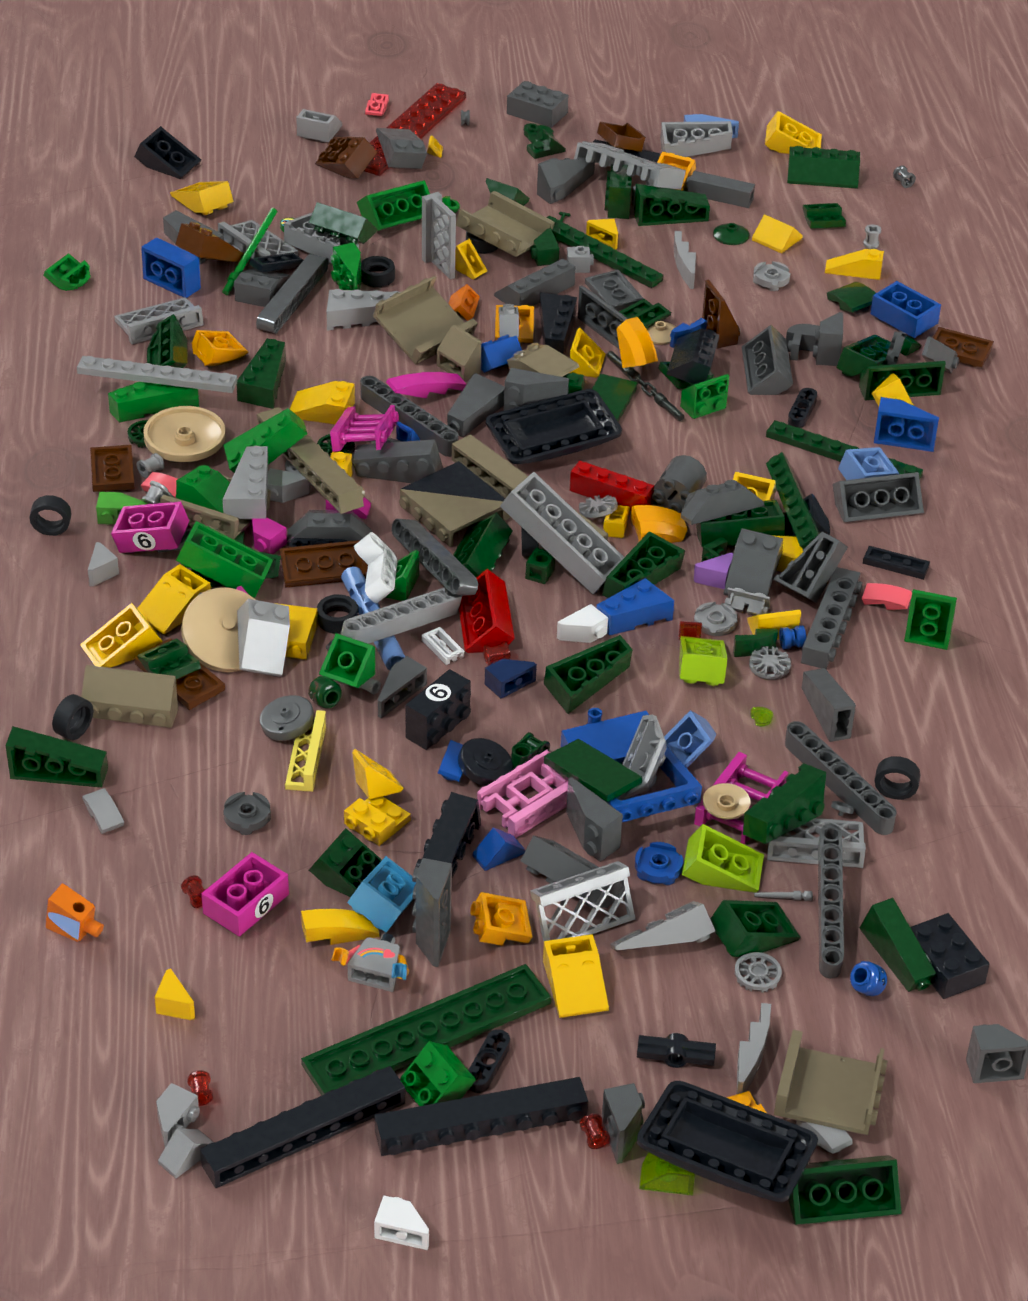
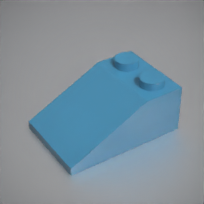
M385 856L362 881L347 903L352 906L355 912L368 918L376 928L387 932L413 901L412 895L416 882L412 881L413 876Z

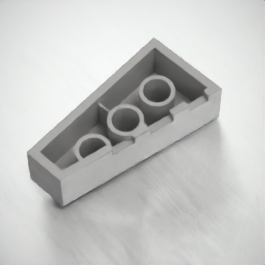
M329 290L326 311L327 330H334L335 326H343V329L351 328L353 324H362V327L370 326L373 322H378L373 317L376 304L380 300L390 298L399 291Z

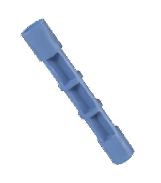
M349 567L344 570L341 579L351 598L356 601L359 615L380 609L379 604L370 600L365 592L366 579L360 568ZM394 635L374 642L388 670H391L396 662L406 657Z

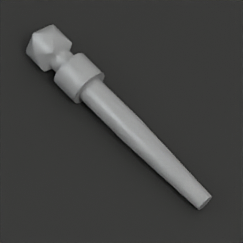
M801 891L755 893L754 896L811 901L813 893L812 891H804V893H801Z

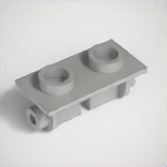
M741 588L727 589L728 598L725 599L724 604L729 605L734 610L743 612L744 606L747 605V613L761 615L768 613L770 597H767L765 594H754L746 592Z

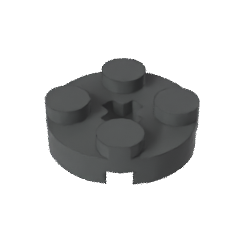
M894 332L890 348L893 350H888L884 365L897 364L906 336L905 332Z
M245 792L236 793L225 801L223 810L224 821L230 828L239 831L240 834L249 835L253 831L264 827L271 820L270 803L265 796L253 792V795H245Z

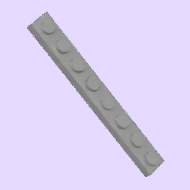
M82 356L77 366V374L233 393L238 382L237 375L160 366L150 363L144 364L110 358H96L93 356Z

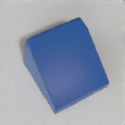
M399 421L396 422V439L401 442L420 441L419 436L412 428Z

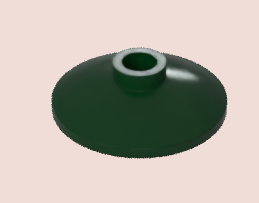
M726 223L714 229L713 237L718 242L726 245H740L749 239V231L741 225Z

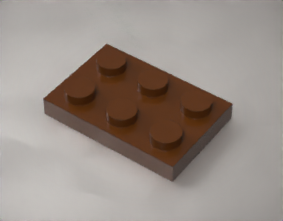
M938 327L933 336L935 340L956 351L959 362L973 367H983L994 344V341L942 327Z
M132 445L90 447L93 492L135 489Z

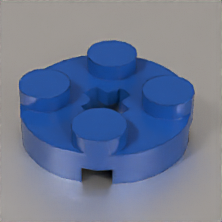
M664 842L650 843V846L644 849L642 846L635 856L637 876L640 880L672 885L682 872L683 856L676 852L677 848ZM657 861H662V864L655 863H657Z

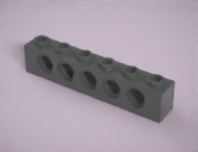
M836 567L804 643L801 658L802 664L827 669L829 662L834 661L836 655L835 647L839 648L842 639L840 634L845 633L847 627L846 620L850 621L852 614L851 607L855 608L858 595L856 594L860 595L863 582H860V572Z

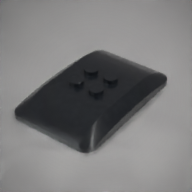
M585 389L491 414L486 418L487 427L508 461L513 464L539 462L565 456L601 445L622 435V427L599 393L593 389Z
M673 1081L668 1084L637 1136V1144L642 1149L673 1165L724 1186L776 1202H784L790 1198L818 1143L817 1135L809 1129L684 1081Z

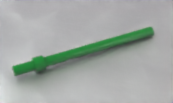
M275 208L270 209L234 272L230 273L227 278L228 282L222 290L223 294H230L234 287V281L243 272L278 211Z

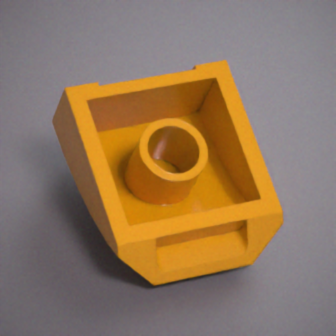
M638 317L626 319L617 327L623 368L641 366L658 361L653 341Z
M196 330L192 341L193 354H196L204 363V366L225 364L249 353L229 331Z
M652 505L632 507L631 522L635 527L639 542L648 532L670 543L683 541L688 529L685 521L681 518V513L669 508Z

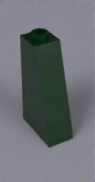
M894 898L872 905L859 927L861 932L908 992L915 989L922 991L928 988L936 972Z

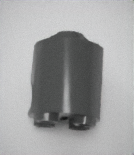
M676 456L670 461L659 481L656 482L654 493L652 494L653 500L662 507L679 513L682 512L688 494L702 489L707 480V472L704 466L691 456Z

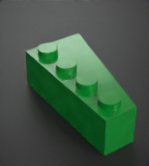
M135 382L132 385L108 393L109 411L119 423L145 418V414H156L172 407L189 405L199 407L198 389Z
M287 408L224 444L229 469L235 473L246 447L267 446L269 465L308 434L304 421Z

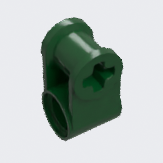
M528 732L512 747L511 760L513 770L517 766L531 760L535 755L541 754L546 750L549 751L550 743L548 741H541L535 738L533 733Z

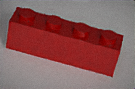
M579 461L571 470V492L591 497L592 499H595L594 496L600 495V498L609 495L616 498L618 505L629 506L630 511H632L633 506L653 505L655 502L652 498L655 485L583 461Z
M486 569L476 577L478 581L476 594L472 596L463 595L459 606L464 648L467 653L499 652L515 639L505 581Z

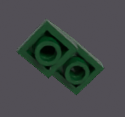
M756 629L755 635H735L734 657L751 656L754 650H762V647L766 648V646H768V649H772V646L776 648L778 629Z

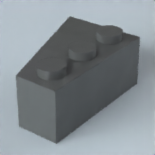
M821 532L802 550L803 553L794 561L792 560L788 567L773 579L817 603L848 547L834 537Z

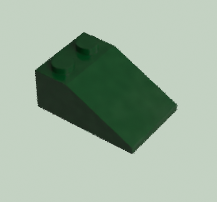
M723 900L710 918L715 933L719 936L727 952L732 957H741L752 952L763 953L800 939V935L777 902Z

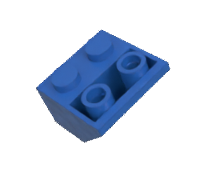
M505 335L493 342L490 340L481 344V370L484 373L508 365L507 360L512 358L515 352L522 351L517 335L513 337Z

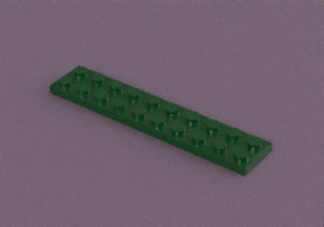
M524 964L301 1058V1065L322 1096L330 1090L343 1087L353 1080H358L372 1074L376 1070L391 1066L396 1071L410 1065L429 1041L447 1045L450 1048L550 1005L552 997L528 965Z

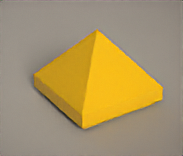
M431 135L427 153L441 158L443 146Z

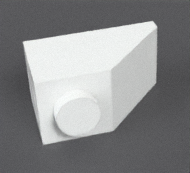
M590 604L558 621L557 639L561 641L591 643L607 634L608 617Z
M383 1196L374 1221L375 1238L428 1250L429 1228L412 1203L399 1197Z

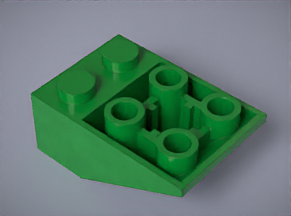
M354 242L333 247V255H331L333 265L331 276L333 281L338 284L341 290H360V250Z

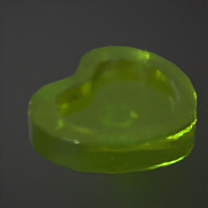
M754 707L751 709L750 716L755 720L757 726L762 727L771 723L773 712L764 707Z

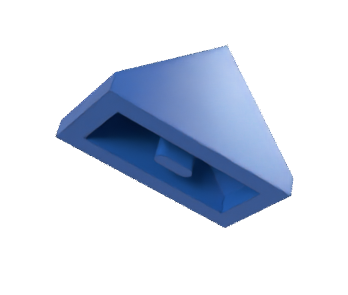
M493 827L473 851L472 856L486 871L523 855L526 850L513 835Z

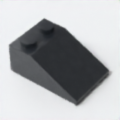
M161 126L139 144L134 156L147 168L178 179L184 177L202 160Z

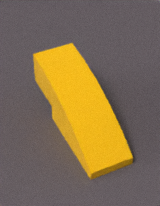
M344 909L301 911V922L306 942L329 939L330 944L334 945L365 940L369 937H379L378 928L364 915L358 914L355 911Z

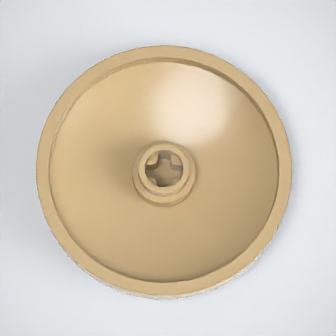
M178 406L162 410L153 415L144 426V442L148 450L153 454L157 453L162 459L174 462H192L205 459L220 450L226 438L225 425L222 419L207 409L194 406Z
M233 588L210 589L198 595L187 607L181 626L184 644L187 645L189 653L205 667L219 672L242 671L239 669L237 610L247 599L256 600L249 594Z

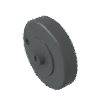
M289 695L269 703L261 712L259 721L267 737L273 740L284 741L297 738L308 731L314 723L315 713L309 700L301 696Z

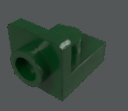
M720 537L704 545L701 562L725 555L727 553L728 541Z

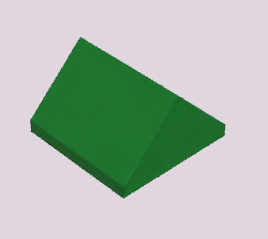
M417 549L397 561L394 590L385 598L399 601L408 599L419 577V551Z
M336 633L319 675L359 688L376 674L375 646Z

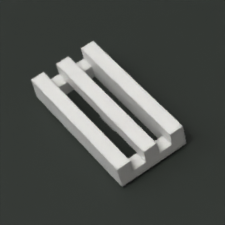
M441 627L422 634V641L445 665L450 664V660L456 661L458 656L460 658L464 657L465 651Z

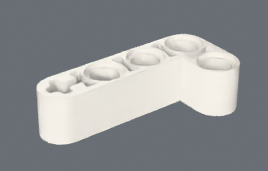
M370 532L355 544L354 548L357 554L368 564L365 592L370 600L378 603L394 590L397 557L376 534Z

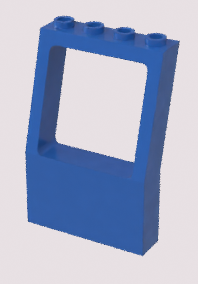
M646 710L562 730L561 747L579 738L620 764H623L642 716L649 714ZM668 746L665 751V760L660 768L676 787L625 800L615 798L606 802L623 814L622 822L701 802L702 785Z

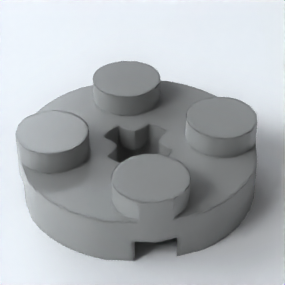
M772 261V264H766V262H761L754 267L753 282L767 287L770 291H778L779 287L787 285L790 281L789 268L783 263Z

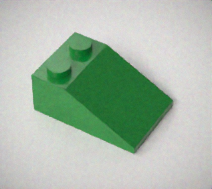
M201 465L176 480V498L223 513V497L230 482L219 471L211 469L209 466Z
M913 589L904 642L948 650L957 598Z

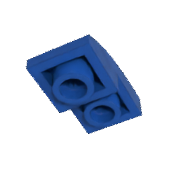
M700 318L690 326L682 323L671 330L670 347L674 348L677 339L699 329L706 330L707 320Z
M453 740L449 742L438 774L447 780L459 782L463 772L458 764V754L463 744Z

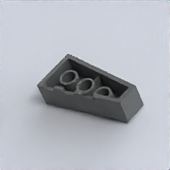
M435 439L384 443L381 450H376V444L357 445L352 458L356 475L359 477L413 483L443 469Z

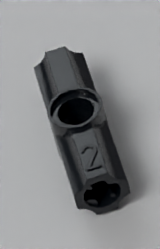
M680 1033L669 1034L666 1038L639 1035L637 1058L663 1060L666 1065L673 1068L683 1067L686 1063L714 1066L716 1043L690 1041L685 1035Z

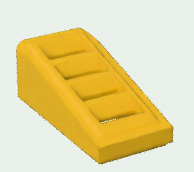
M618 505L616 511L605 516L603 530L608 533V537H624L630 512L629 506Z

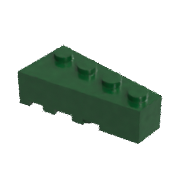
M611 164V171H607L604 210L608 211V218L629 219L632 176L627 175L628 165H623L622 170L616 172L613 170L614 164Z
M636 184L634 216L638 226L709 221L710 204L705 194Z
M268 338L265 340L237 380V401L274 409L278 387H280L281 376L283 375L286 363L285 342Z
M648 532L606 577L602 595L610 598L644 578L655 585L681 569L685 550Z
M12 726L5 745L10 779L103 787L108 771L107 751Z
M805 763L799 766V772L796 775L791 773L786 777V783L783 786L773 788L768 798L763 797L744 813L743 835L767 844L822 815L824 810L826 772Z

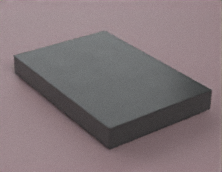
M619 270L585 278V284L589 289L617 311L623 310L644 299Z

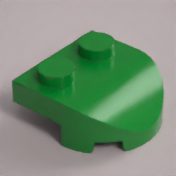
M68 253L46 269L43 276L61 290H75L89 281L91 276L90 266L85 260L80 263Z

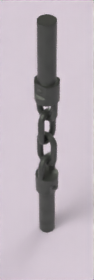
M613 351L607 353V357L631 381L638 382L642 385L641 389L647 395L654 396V401L658 405L664 407L678 421L684 419V414L673 406L662 393L657 394V389L651 383L644 382L641 379L640 373L633 367L623 368L621 359ZM647 385H649V386L652 388V389L650 390L651 393H649V392L646 390V389L648 388Z

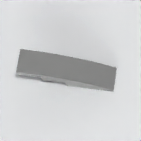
M675 231L673 247L676 266L688 287L694 289L696 253L688 252L689 242L682 241V231Z
M761 1003L759 1022H750L748 1041H740L737 1094L747 1091L762 1062L768 1038L771 1004Z

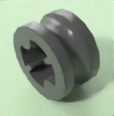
M461 110L462 126L463 124L470 126V110L466 112Z

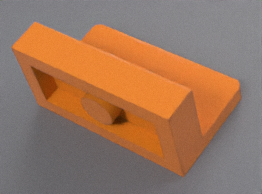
M466 284L451 295L448 304L455 312L458 311L468 321L474 317L480 296Z

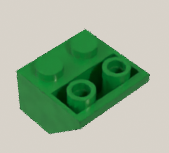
M729 375L716 377L682 390L680 407L692 419L725 409L727 405Z
M432 1041L425 1045L400 1077L406 1091L419 1106L461 1099L476 1081L474 1076L447 1045Z

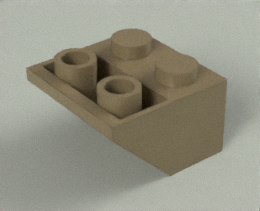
M452 325L437 349V366L448 373L458 374L465 382L468 381L473 374L481 373V341L456 325Z

